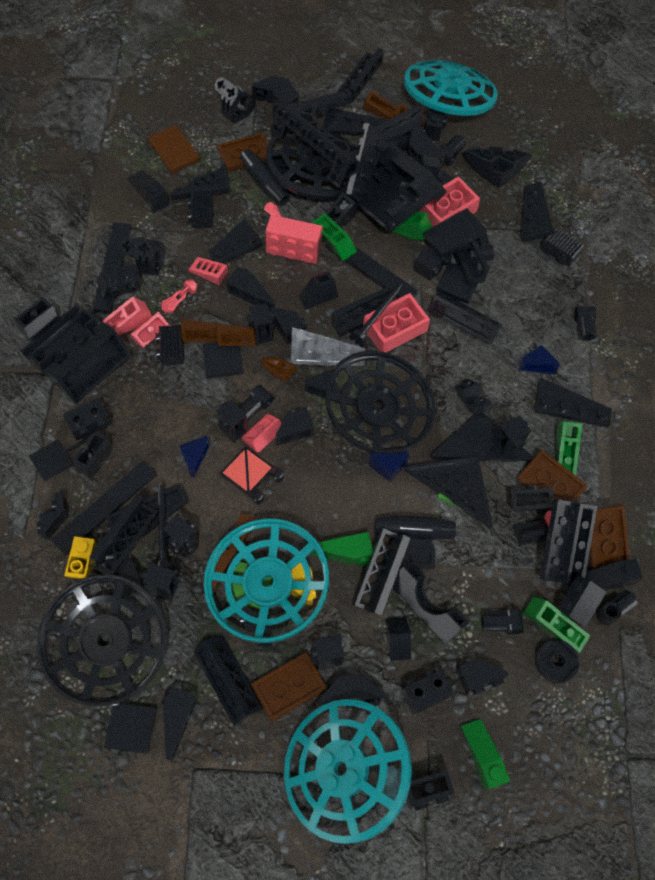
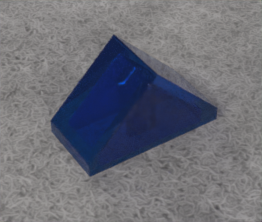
M542 345L522 358L519 365L520 371L555 375L559 368V362Z
M206 436L179 446L183 460L192 478L195 477L210 447L209 437Z
M409 452L370 455L369 466L391 482L407 464Z

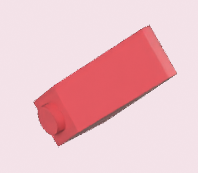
M131 297L105 318L103 322L115 329L120 336L140 327L152 317V314L145 302Z

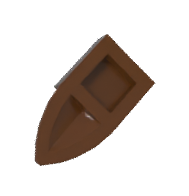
M274 357L262 359L263 365L270 371L271 376L284 382L297 371L294 364L283 359Z

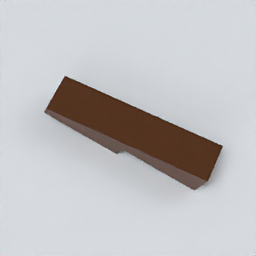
M374 91L370 92L361 108L386 120L409 110V108L402 104L397 107ZM422 117V119H423V121H424V125L421 126V127L424 128V126L426 125L427 120Z
M182 319L180 328L183 342H218L219 346H249L256 343L255 332L252 327Z
M240 513L236 528L251 521H256V517ZM252 531L239 537L244 545ZM231 543L229 550H225L220 556L214 572L227 573L232 560L239 553L233 543ZM212 580L213 594L217 592L222 582Z

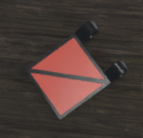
M246 446L220 472L221 476L243 491L258 505L264 499L262 493L256 489L269 475L278 483L284 480V473L280 469L273 467Z

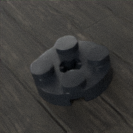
M552 640L546 642L538 650L535 666L543 678L554 684L568 682L577 674L579 670V657L576 650L569 643L561 640ZM554 656L556 659L558 657L562 659L560 662L562 664V667H559L558 665L555 666L553 664L554 661L552 658Z

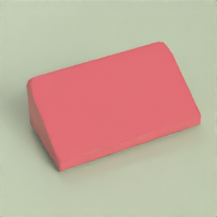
M157 312L129 336L140 347L144 348L156 338V333H159V326H167L169 324Z
M267 413L241 439L254 451L260 452L276 437V433L282 423L278 418Z

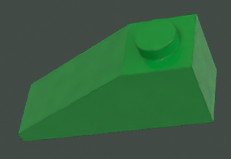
M416 212L391 231L410 239L426 240L423 232L433 226L426 212Z
M326 213L311 222V224L322 226V238L342 261L357 252L350 236Z
M558 421L556 461L576 476L583 423Z
M368 532L318 542L326 559L351 565H367L373 551ZM313 550L309 554L318 557V554L315 550Z
M533 597L523 613L537 626L558 640L569 643L578 653L581 652L590 637L587 632L547 600Z
M479 719L461 725L462 733L484 790L488 791L510 782L502 758L482 720Z

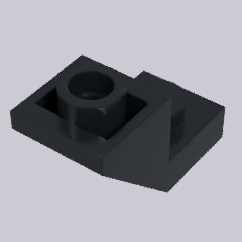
M465 379L460 384L454 386L469 411L478 415L493 408L492 401L482 396L479 383L471 379Z
M63 492L54 493V500L51 501L53 512L39 514L40 521L37 522V531L39 534H42L45 540L50 539L68 518L67 502Z
M248 606L243 607V611L255 618L259 617ZM240 617V625L245 626L246 633L256 631L257 624L250 623ZM266 625L263 637H271L270 625ZM259 643V646L263 645L264 652L272 651V643Z

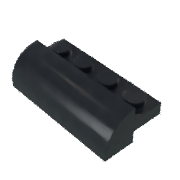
M553 500L540 574L541 580L571 585L577 575L585 578L598 506L571 500Z

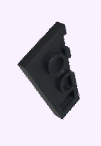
M245 218L209 251V256L212 261L227 264L262 247L263 242Z

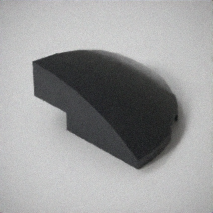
M490 146L489 149L482 150L480 147H474L464 150L463 153L470 164L483 177L499 187L515 177L532 158V154L517 149L503 151V148L498 146Z

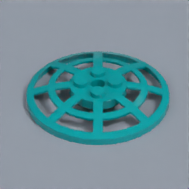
M421 61L411 65L404 75V86L414 99L429 108L447 114L470 116L485 113L493 108L498 96L495 85L485 75L471 67L451 61ZM433 66H441L442 68L435 69V68H431V67H433ZM421 70L419 74L420 79L411 81L410 72ZM426 71L435 73L434 76L425 77ZM433 81L438 88H436L429 82ZM472 81L480 82V88L471 84ZM423 83L435 94L432 98H429L415 88V85ZM485 84L492 90V98L484 92ZM470 89H472L473 91H475V92L472 93V94H465V93L468 92ZM441 96L461 100L463 106L449 105L438 100ZM479 96L488 101L478 106H469L468 102L469 99Z
M279 519L251 521L231 531L213 550L204 575L205 598L214 618L232 635L255 643L282 641L305 629L322 609L329 589L328 563L316 539L300 526ZM271 528L270 540L258 541L246 547L239 538L243 534L256 529ZM280 528L298 534L308 544L299 551L292 545L279 541ZM233 543L239 553L232 560L227 573L214 572L220 556ZM269 547L268 557L256 560L251 554L252 551L259 548ZM278 548L289 551L294 557L288 563L283 562L277 558ZM313 550L318 554L322 564L323 581H311V571L305 558ZM244 558L249 564L244 576L233 575L237 565ZM299 563L303 567L305 581H293L291 570ZM267 577H271L274 580L273 584L269 587L263 586V581ZM212 580L225 582V593L230 606L221 612L218 611L213 598ZM232 583L243 585L246 594L237 602L232 593ZM292 589L304 590L301 599L293 608L287 600ZM310 590H322L316 608L304 621L297 612L306 603ZM253 602L255 605L260 606L259 617L255 618L248 615L242 608ZM281 605L286 611V614L280 617L267 619L268 611L271 607ZM237 613L244 620L257 624L255 635H247L236 630L225 619ZM291 618L298 626L282 635L263 637L266 625L279 624Z
M343 699L332 701L311 712L299 725L289 743L284 766V781L288 800L300 822L309 831L322 839L343 844L360 843L369 840L392 824L404 806L411 784L412 765L410 752L401 729L382 709L360 700ZM356 706L368 710L371 714L362 724L351 719H339L338 707ZM329 709L330 722L319 727L308 738L302 732L315 716ZM379 718L392 732L399 750L385 753L380 739L371 730ZM339 726H350L358 729L351 741L340 739ZM330 729L331 742L322 749L314 742L322 733ZM366 736L373 743L377 755L367 757L364 750L360 747ZM298 740L304 746L299 762V775L290 778L291 758ZM310 751L318 758L315 770L305 773L306 759ZM401 760V782L395 800L382 793L387 780V763ZM344 762L347 769L345 774L341 776L338 773V766ZM379 764V778L375 788L367 782L369 767ZM315 780L318 781L319 786L323 790L317 802L307 786L308 782ZM301 785L306 800L314 808L309 821L300 812L293 796L292 787ZM361 790L370 796L369 800L361 807L353 810L351 797L358 794ZM330 796L341 798L344 813H335L325 809ZM377 801L390 809L375 826L360 833L356 818L367 813ZM321 815L332 820H346L350 835H332L318 829L317 825Z

